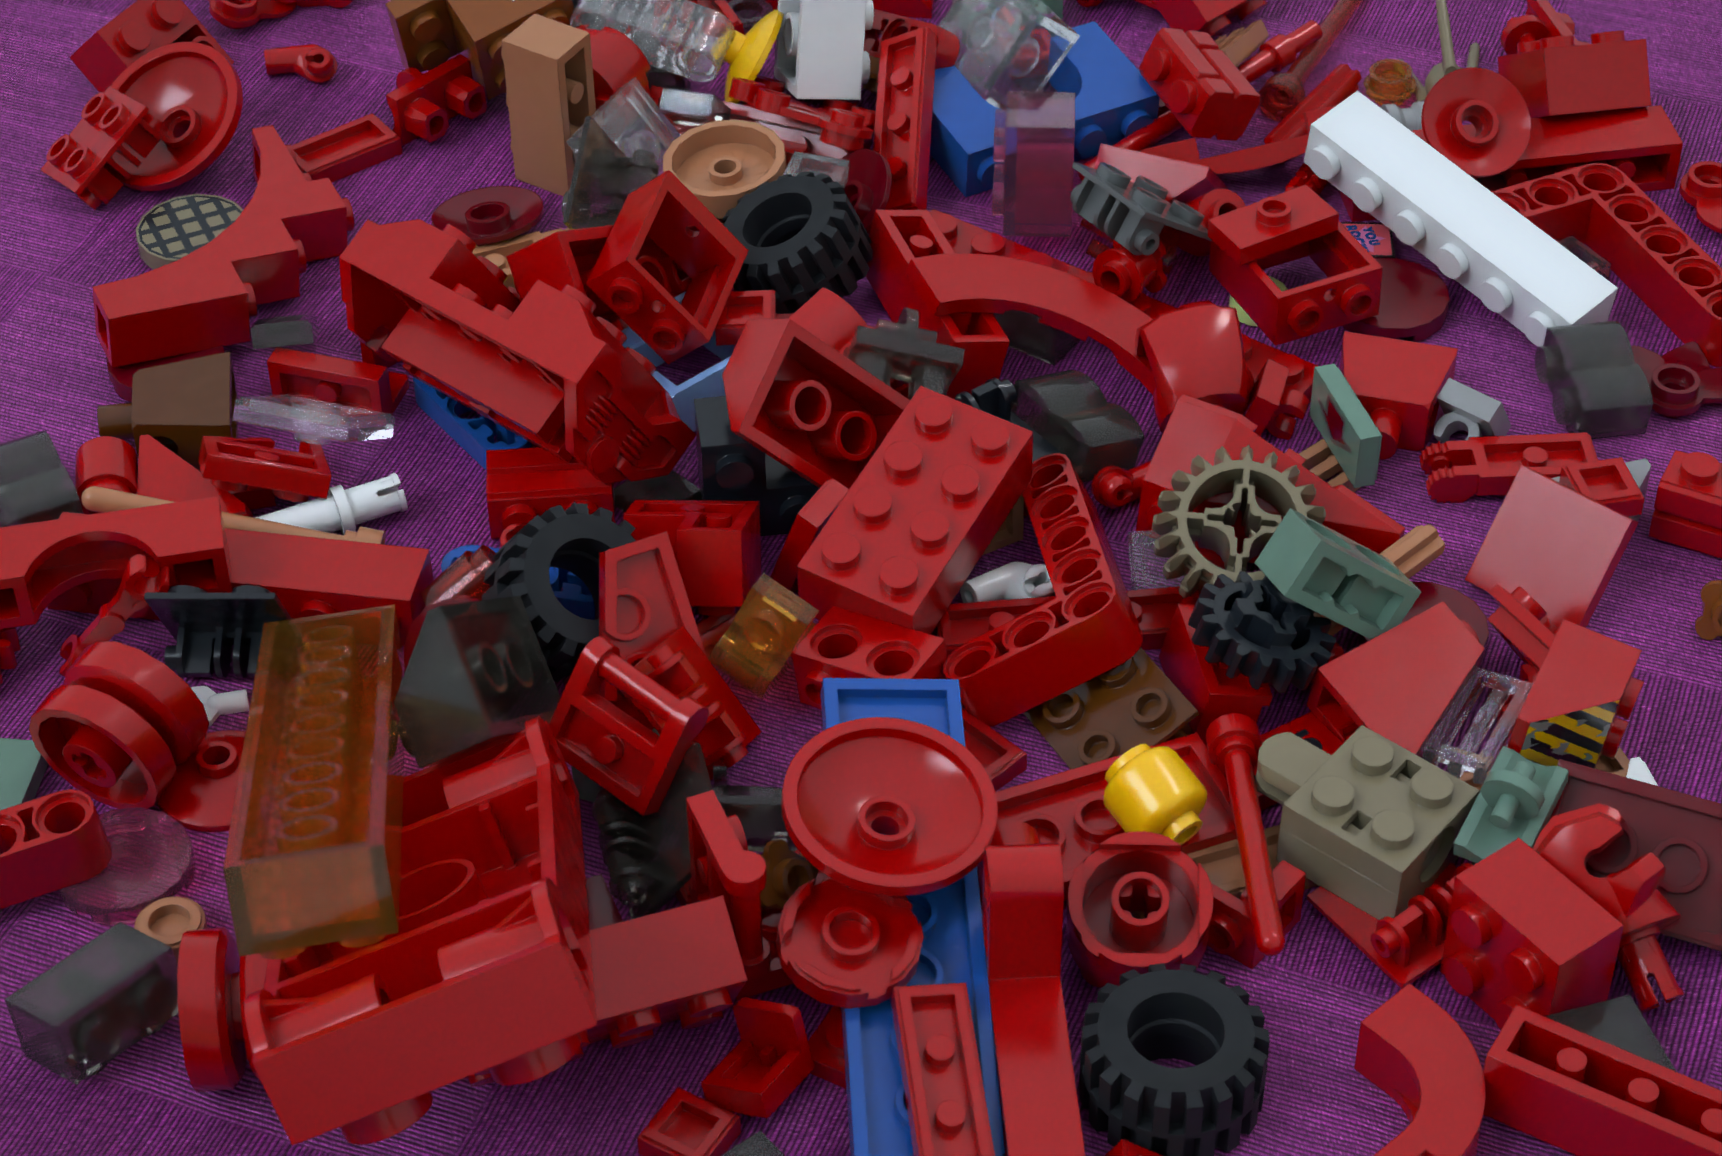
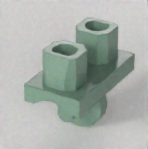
M1502 746L1454 842L1453 854L1472 861V865L1517 838H1520L1533 848L1539 833L1548 823L1568 782L1569 770L1560 766H1545L1534 763L1521 756L1515 750Z

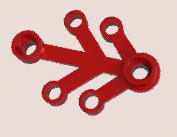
M757 75L754 81L740 77H733L729 97L742 101L744 106L817 125L822 128L819 141L855 151L863 149L865 139L872 138L876 111L856 106L857 102L852 100L825 99L823 108H814L784 93L786 83L783 81Z

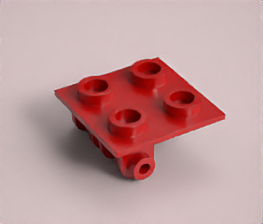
M109 86L104 93H97L86 103L81 112L82 119L69 135L61 136L52 144L46 155L48 161L40 170L77 194L78 198L96 211L101 203L107 206L124 185L103 166L107 164L128 180L131 175L116 163L111 156L117 151L132 164L139 167L142 162L121 144L125 142L141 157L146 158L163 138L159 133L165 127V124L150 113V109Z
M684 626L678 628L634 666L681 699L692 697L708 708L709 716L701 732L690 742L680 764V767L688 772L699 789L706 786L725 766L726 768L733 766L749 753L746 746L762 731ZM631 698L636 709L647 717L660 735L666 722Z
M1450 863L1433 884L1425 889L1423 895H1416L1408 902V908L1394 918L1384 916L1378 920L1321 886L1309 893L1306 899L1402 989L1442 963L1455 876L1473 865L1463 863L1456 867L1453 863Z

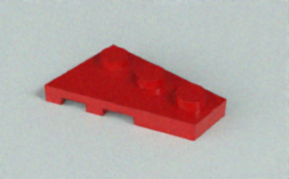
M667 531L599 553V636L616 645L620 649L621 658L635 666L681 626L686 628L706 655ZM602 680L599 687V695L652 731L653 725L646 716L636 709L631 698L606 680Z

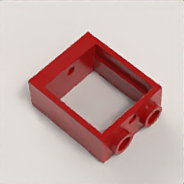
M667 170L628 194L586 285L667 364H670L710 341L749 250L670 170ZM693 225L699 231H692L688 226ZM647 235L692 279L681 304L636 261Z
M1340 221L1338 222L1337 231L1241 266L1217 244L1210 241L1209 271L1275 346L1379 315L1383 267ZM1309 256L1328 278L1281 291L1263 269Z

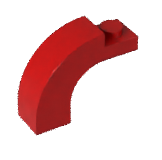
M1409 983L1360 1023L1354 1069L1393 1098L1405 1112L1410 1122L1407 1128L1373 1156H1476L1485 1105V1080L1478 1055L1459 1024L1436 1002Z

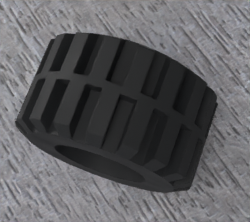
M801 172L797 176H792L790 173L779 176L773 182L769 183L767 181L757 186L758 189L752 193L741 197L737 201L738 205L728 210L722 218L724 221L723 225L749 250L733 286L734 291L775 290L776 314L795 313L822 287L834 292L841 298L845 295H851L858 288L856 282L865 278L870 269L867 263L873 259V249L870 245L872 241L843 187L838 181L833 182L830 176L823 173L814 176L813 172Z
M573 503L567 510H564L561 505L549 508L541 516L537 515L528 522L493 557L496 562L487 569L483 581L491 587L482 595V602L490 601L503 608L519 628L528 652L527 672L533 674L541 667L545 669L546 680L559 682L566 675H569L570 678L585 646L592 639L599 636V553L636 541L631 536L636 528L626 520L619 525L612 522V511L599 507L593 514H589L587 504ZM550 567L565 569L575 574L585 583L594 600L595 620L576 616L561 605L551 588L549 579Z
M1164 963L1149 965L1148 973L1139 974L1134 969L1120 975L1119 986L1107 983L1098 991L1097 1003H1089L1085 1012L1081 1036L1079 1096L1082 1109H1089L1088 1121L1095 1131L1108 1130L1107 1142L1112 1146H1115L1124 1139L1163 1156H1214L1216 1148H1220L1228 1153L1240 1144L1241 1133L1250 1135L1257 1124L1258 1112H1262L1270 1044L1269 1030L1264 1029L1265 1016L1258 1005H1249V993L1239 985L1231 988L1225 986L1226 977L1212 970L1206 976L1196 973V966L1180 964V970H1166ZM1179 1059L1196 1066L1171 1068L1155 1064L1151 1061Z

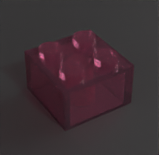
M1008 91L1007 110H996L993 162L1005 163H994L992 216H1003V236L1071 237L1072 202L1070 195L1073 190L1074 172L1072 165L1074 163L1075 93Z

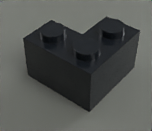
M726 396L694 399L700 500L760 501V536L789 534L798 512L820 488L733 433L730 427Z

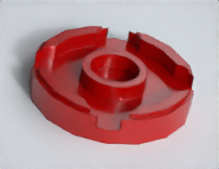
M815 878L801 885L784 904L776 938L781 967L798 989L821 1003L850 1009L876 1006L891 998L893 987L906 986L916 974L924 935L921 922L918 925V920L912 912L913 905L906 896L869 893L849 887L834 879L822 880L815 884Z

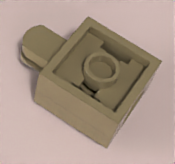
M1361 725L1332 755L1291 732L1271 736L1263 742L1258 753L1256 789L1261 794L1283 806L1276 860L1278 862L1284 860L1306 872L1307 879L1372 917L1380 920L1384 916L1394 918L1408 908V902L1416 895H1423L1425 889L1433 884L1446 867L1459 858V856L1453 854L1454 842L1480 790L1369 728Z

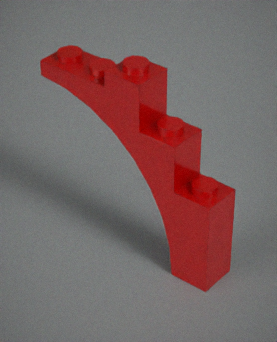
M273 125L252 128L253 173L257 186L251 201L235 222L212 241L175 262L138 276L92 287L96 336L112 368L207 350L221 345L227 346L250 341L249 317L257 315V305L300 297L299 274L306 272L307 262L341 256L348 246L347 232L354 230V214L350 201L347 197H340L329 178L312 181L309 173H302L298 167L292 145L284 144Z

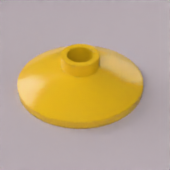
M774 10L759 20L746 35L734 31L729 38L721 55V59L730 64L725 82L726 102L735 104L740 102V100L729 97L733 77L753 81L756 79L779 33L783 21L782 12Z

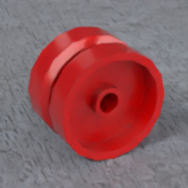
M96 641L86 647L66 671L64 684L51 691L33 713L29 732L39 753L51 768L73 787L88 794L96 801L117 809L142 812L157 803L173 781L176 766L188 761L206 737L209 720L204 705L191 687L167 665L144 651L123 643Z
M273 923L252 925L243 938L240 954L235 940L225 927L187 930L182 934L177 970L180 1037L190 1084L196 1092L234 1089L245 1073L247 1057L252 1072L260 1081L252 1064L253 1050L244 1017V1000L248 994L261 990L264 987Z

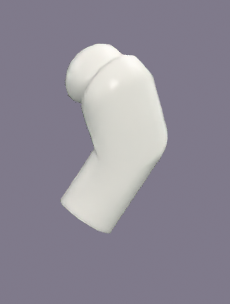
M1010 562L965 581L960 588L961 598L964 603L1055 596L1046 565H1031L1024 562Z

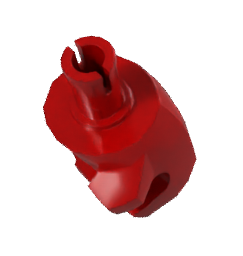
M1209 300L1192 302L1158 314L1155 319L1137 328L1135 338L1136 355H1147L1157 384L1153 393V404L1160 432L1164 433L1176 402L1183 394L1239 414L1244 412L1248 404L1249 394L1254 387V378L1252 372L1246 367L1242 334L1236 308L1217 306Z
M1598 803L1553 816L1539 833L1532 849L1624 925L1617 958L1639 1003L1638 1008L1640 1012L1643 1013L1660 1007L1648 981L1649 977L1655 978L1666 1004L1685 995L1682 988L1679 987L1656 936L1662 933V928L1671 925L1681 917V914L1657 889L1666 874L1664 864L1652 852H1649L1616 873L1602 878L1593 877L1586 870V863L1589 857L1600 853L1624 834L1622 823L1625 820L1620 811Z

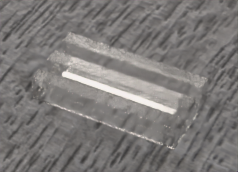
M1478 667L1426 743L1422 751V758L1435 766H1438L1439 763L1448 765L1447 772L1459 779L1464 771L1472 772L1473 783L1483 785L1502 746H1508L1516 719L1533 683ZM1485 686L1492 688L1491 694L1485 704L1479 709L1473 719V724L1459 747L1450 746ZM1513 694L1514 696L1512 700L1510 701L1509 705L1504 711L1502 717L1500 718L1499 722L1497 723L1496 727L1491 733L1489 739L1487 740L1480 754H1476L1477 749L1479 748L1480 744L1485 738L1487 732L1489 731L1490 727L1492 726L1493 722L1495 721L1496 717L1501 711L1509 695Z

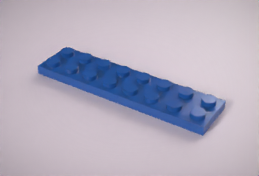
M823 678L821 688L823 730L860 718L890 717L930 726L952 737L965 747L959 679ZM976 866L966 876L949 886L928 893L906 896L913 905L912 912L918 920V925L921 922L924 935L916 974L906 986L966 983L995 1156H1005ZM891 998L876 1006L850 1009L841 1007L851 1156H914Z

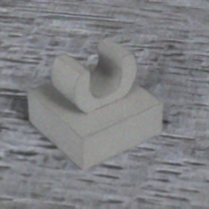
M1448 378L1437 396V400L1444 413V416L1437 421L1434 427V436L1437 443L1438 441L1440 443L1449 441L1453 433L1461 430L1468 432V436L1465 439L1468 440L1469 437L1506 436L1511 428L1502 402L1456 380Z

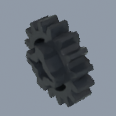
M1243 571L1239 572L1235 582L1226 575L1220 574L1217 576L1214 585L1206 583L1201 590L1188 621V625L1196 629L1191 639L1193 644L1209 647L1205 657L1208 663H1225L1228 665L1227 677L1233 679L1238 677L1240 673L1249 677L1251 687L1259 690L1262 683L1271 682L1278 693H1285L1290 682L1301 690L1307 689L1311 679L1315 678L1317 669L1328 663L1332 655L1331 651L1336 643V638L1327 634L1332 625L1330 619L1315 617V611L1285 597L1266 575L1263 580L1253 581L1247 572Z

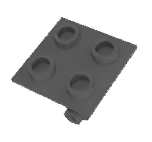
M1077 162L1073 163L1072 168L1085 176L1082 183L1077 185L1071 192L1070 200L1073 203V210L1095 225L1100 231L1105 232L1111 239L1124 246L1132 254L1150 255L1154 253L1159 246V234L1164 225L1212 241L1207 236L1208 229L1201 225L1205 216L1177 200H1174L1172 204L1166 201L1165 198L1169 191L1158 183L1138 175L1134 183L1130 182L1132 178L1129 175L1104 162H1100L1097 170Z

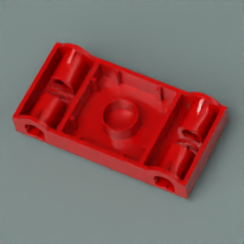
M540 716L527 720L525 722V729L297 820L290 815H286L276 819L272 824L274 844L281 866L264 987L247 995L244 1000V1017L253 1050L252 1064L292 1146L336 1128H340L347 1142L355 1145L370 1144L387 1139L404 1131L425 1115L433 1102V1096L430 1091L489 1069L493 1080L500 1085H519L537 1080L567 1063L581 1046L579 1033L597 1026L579 792L548 721H544Z

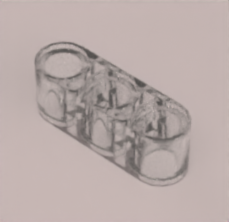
M578 0L570 17V26L575 28L580 25L590 24L588 29L601 31L607 26L622 32L640 48L650 65L699 82H707L716 78L734 36V26L725 15L688 0Z

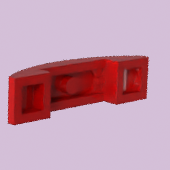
M1337 105L1303 113L1307 135L1203 159H1200L1195 137L1142 149L1141 152L1208 166L1215 174L1256 170L1284 162L1305 153L1311 124Z

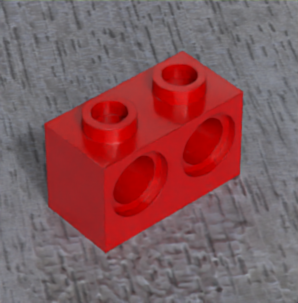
M832 606L791 652L800 702L821 709L823 678L947 679L943 674V664L947 659L945 638Z

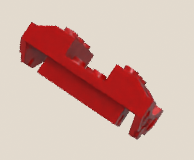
M369 219L366 220L339 257L342 301L346 304L347 329L380 359L386 362H400L401 360L404 362L402 367L414 378L567 463L574 457L586 466V469L597 480L605 484L623 480L634 482L669 475L696 437V434L680 419L670 394L652 376L657 369L656 366L637 351L629 347L625 348L623 343L627 337L616 326L599 316L594 317L592 313L597 306L590 298L570 285L566 284L562 291H559L537 280L521 302L516 289L511 286L507 288L503 284L508 278L507 274L488 259L482 256L476 257L472 253L477 246L476 243L456 227L447 224L443 230H440L420 219L381 225Z

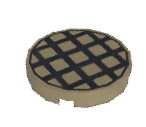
M206 194L179 196L157 204L141 217L135 229L140 258L153 270L175 262L212 241L235 222L243 209L234 201L218 195Z

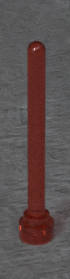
M1338 0L1320 24L1323 33L1322 38L1302 50L1286 73L1274 74L1266 81L1258 94L1261 100L1259 108L1268 118L1281 122L1306 97L1304 83L1363 0Z

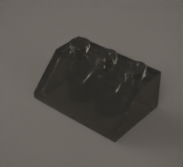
M520 596L441 605L429 610L397 692L394 705L400 718L397 725L400 740L406 751L415 757L420 769L440 764L525 729V722L534 717L540 716L549 723L561 697Z

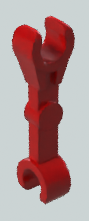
M138 554L130 558L126 563L118 593L109 603L100 607L99 615L81 636L72 634L62 644L60 656L67 661L60 667L59 674L65 677L66 671L86 647L96 641H109L115 634L122 632L125 628V622L135 611L137 612L149 605L144 599L145 592L168 593L170 568L164 566L156 577L142 578L146 570V557Z

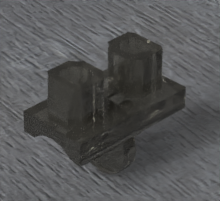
M905 307L901 312L898 323L878 319L875 329L858 325L851 345L845 348L843 355L888 386L890 385V378L909 382L908 399L911 400L920 386L946 396L950 384L963 366L965 349L936 343V331L918 328L919 311Z

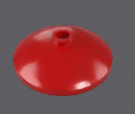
M178 42L164 45L146 53L130 64L117 77L111 87L150 109L149 112L165 124V127L159 133L163 138L146 158L141 157L125 142L121 144L142 162L137 167L117 151L111 156L116 163L131 175L128 180L107 164L103 167L126 187L140 191L170 189L193 179L205 171L217 160L229 144L241 116L243 90L241 80L234 66L216 49L196 42Z
M890 717L850 720L834 725L815 735L801 747L790 762L784 778L781 797L782 816L787 832L797 849L813 866L832 879L849 887L889 896H908L932 892L949 886L966 876L984 858V847L991 845L998 815L997 797L990 777L982 764L968 749L952 737L930 726Z

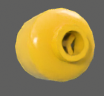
M1140 744L1125 752L1107 770L1105 780L1108 782V785L1104 790L1103 803L1126 833L1138 831L1152 832L1167 836L1182 845L1191 839L1201 828L1203 822L1198 816L1206 804L1207 790L1182 758L1170 747L1150 748L1147 744Z

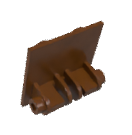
M1140 647L1139 651L1123 664L1024 712V715L1071 770L1122 755L1140 744L1155 746L1159 743L1190 735L1192 730L1188 723L1197 717L1199 712Z

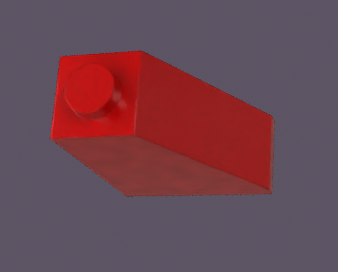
M1442 601L1319 667L1306 706L1343 743L1363 725L1415 755L1424 758L1471 686L1485 648L1479 642L1474 629L1467 622L1459 620Z

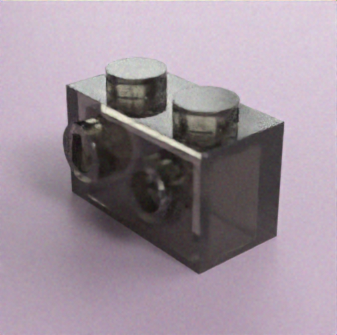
M122 922L117 923L4 999L25 1056L75 1085L85 1078L99 1073L115 1057L144 1037L159 1031L168 1020L178 1014V965L172 947Z

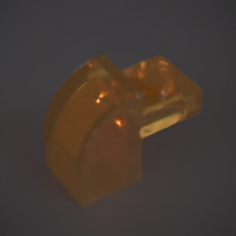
M763 573L750 590L730 627L715 645L708 660L720 672L763 700L792 665V655L798 648L799 643L816 625L813 620L819 610Z

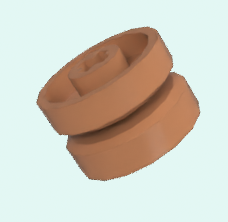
M736 119L713 121L689 129L672 141L663 155V173L670 170L722 224H724L722 219L728 210L738 205L737 201L741 197L752 193L758 189L757 186L767 181L770 183L777 180L779 176L788 174L785 146L775 131L750 121Z

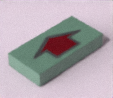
M1335 363L1316 366L1314 368L1309 416L1353 487L1359 488L1375 485L1382 435L1339 367Z

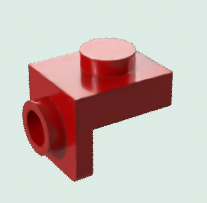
M743 997L733 1006V1013L741 1041L701 1082L705 1100L731 1112L768 1119L815 1068L802 1015L796 1006Z

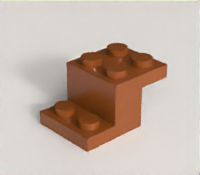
M391 0L385 3L401 62L405 68L414 67L424 72L439 66L457 54H461L470 59L472 76L476 82L484 86L485 96L488 100L502 93H507L504 61L501 56L502 40L534 13L575 28L577 27L572 0Z

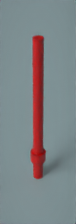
M1310 20L1286 36L1278 34L1259 47V53L1237 66V69L1249 83H1252L1269 71L1279 72L1296 60L1297 53L1321 39L1323 35L1322 29L1316 21ZM1168 110L1155 118L1153 123L1131 133L1113 146L1141 152L1142 149L1152 147L1183 126L1173 113ZM1097 156L1083 165L1094 169ZM1078 172L1080 180L1083 181L1085 176Z

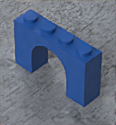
M1092 21L1048 35L1044 78L1068 104L1053 112L1027 115L999 109L984 100L955 65L935 69L930 154L961 193L968 197L1098 155L1101 143L1113 146L1131 133L1153 123L1154 119L1158 117L1160 97L1140 74L1136 66L1099 25Z

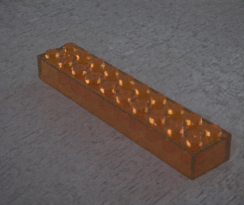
M395 604L267 622L263 625L223 866L239 956L260 953L266 959H284L303 952L307 946L339 942L345 947H364L379 942L386 934L399 933L407 677L404 672V658Z

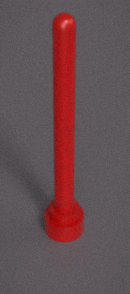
M1239 713L1225 714L1215 719L1207 728L1205 737L1208 755L1213 765L1217 764L1218 768L1226 774L1256 946L1263 955L1275 956L1284 949L1285 937L1253 768L1258 763V753L1262 745L1260 731L1257 723L1249 716Z

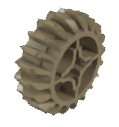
M1249 445L1242 448L1239 460H1231L1229 452L1222 446L1215 452L1214 466L1198 454L1191 462L1190 469L1192 475L1181 470H1177L1172 475L1171 485L1174 491L1164 490L1160 493L1157 505L1163 512L1153 517L1152 530L1162 535L1155 540L1153 550L1156 556L1169 558L1164 564L1162 571L1166 579L1185 576L1179 588V594L1182 596V599L1192 596L1197 590L1201 591L1206 583L1214 585L1217 576L1220 574L1226 575L1235 582L1240 571L1246 572L1247 563L1250 559L1260 555L1281 523V515L1284 518L1290 508L1320 524L1324 523L1326 517L1324 507L1309 505L1316 495L1314 484L1295 487L1300 474L1297 465L1288 467L1280 473L1275 470L1278 456L1274 451L1265 456L1264 463L1262 464L1252 461L1254 453ZM1233 492L1232 500L1227 505L1220 508H1205L1204 513L1193 512L1206 499L1220 493ZM1255 495L1273 505L1281 515L1270 514L1261 509L1256 502ZM1239 510L1242 511L1241 526H1244L1245 536L1248 537L1244 538L1240 554L1237 553L1238 538L1235 537V530L1232 527L1236 523ZM1192 541H1198L1199 548L1213 550L1220 555L1224 562V569L1208 561L1197 550ZM1261 570L1247 573L1253 581L1263 580L1265 577Z

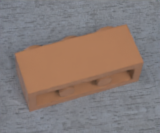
M534 13L502 40L501 56L505 69L506 104L509 109L511 151L514 159L515 179L570 199L601 171L590 32Z

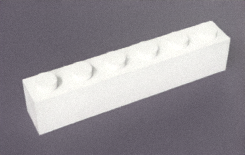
M1359 91L1353 93L1311 124L1304 163L1319 178L1330 182L1348 196L1359 209L1371 214L1393 231L1403 243L1411 245L1438 266L1444 275L1464 286L1478 297L1489 310L1500 314L1523 332L1534 345L1542 347L1561 362L1606 326L1618 287Z

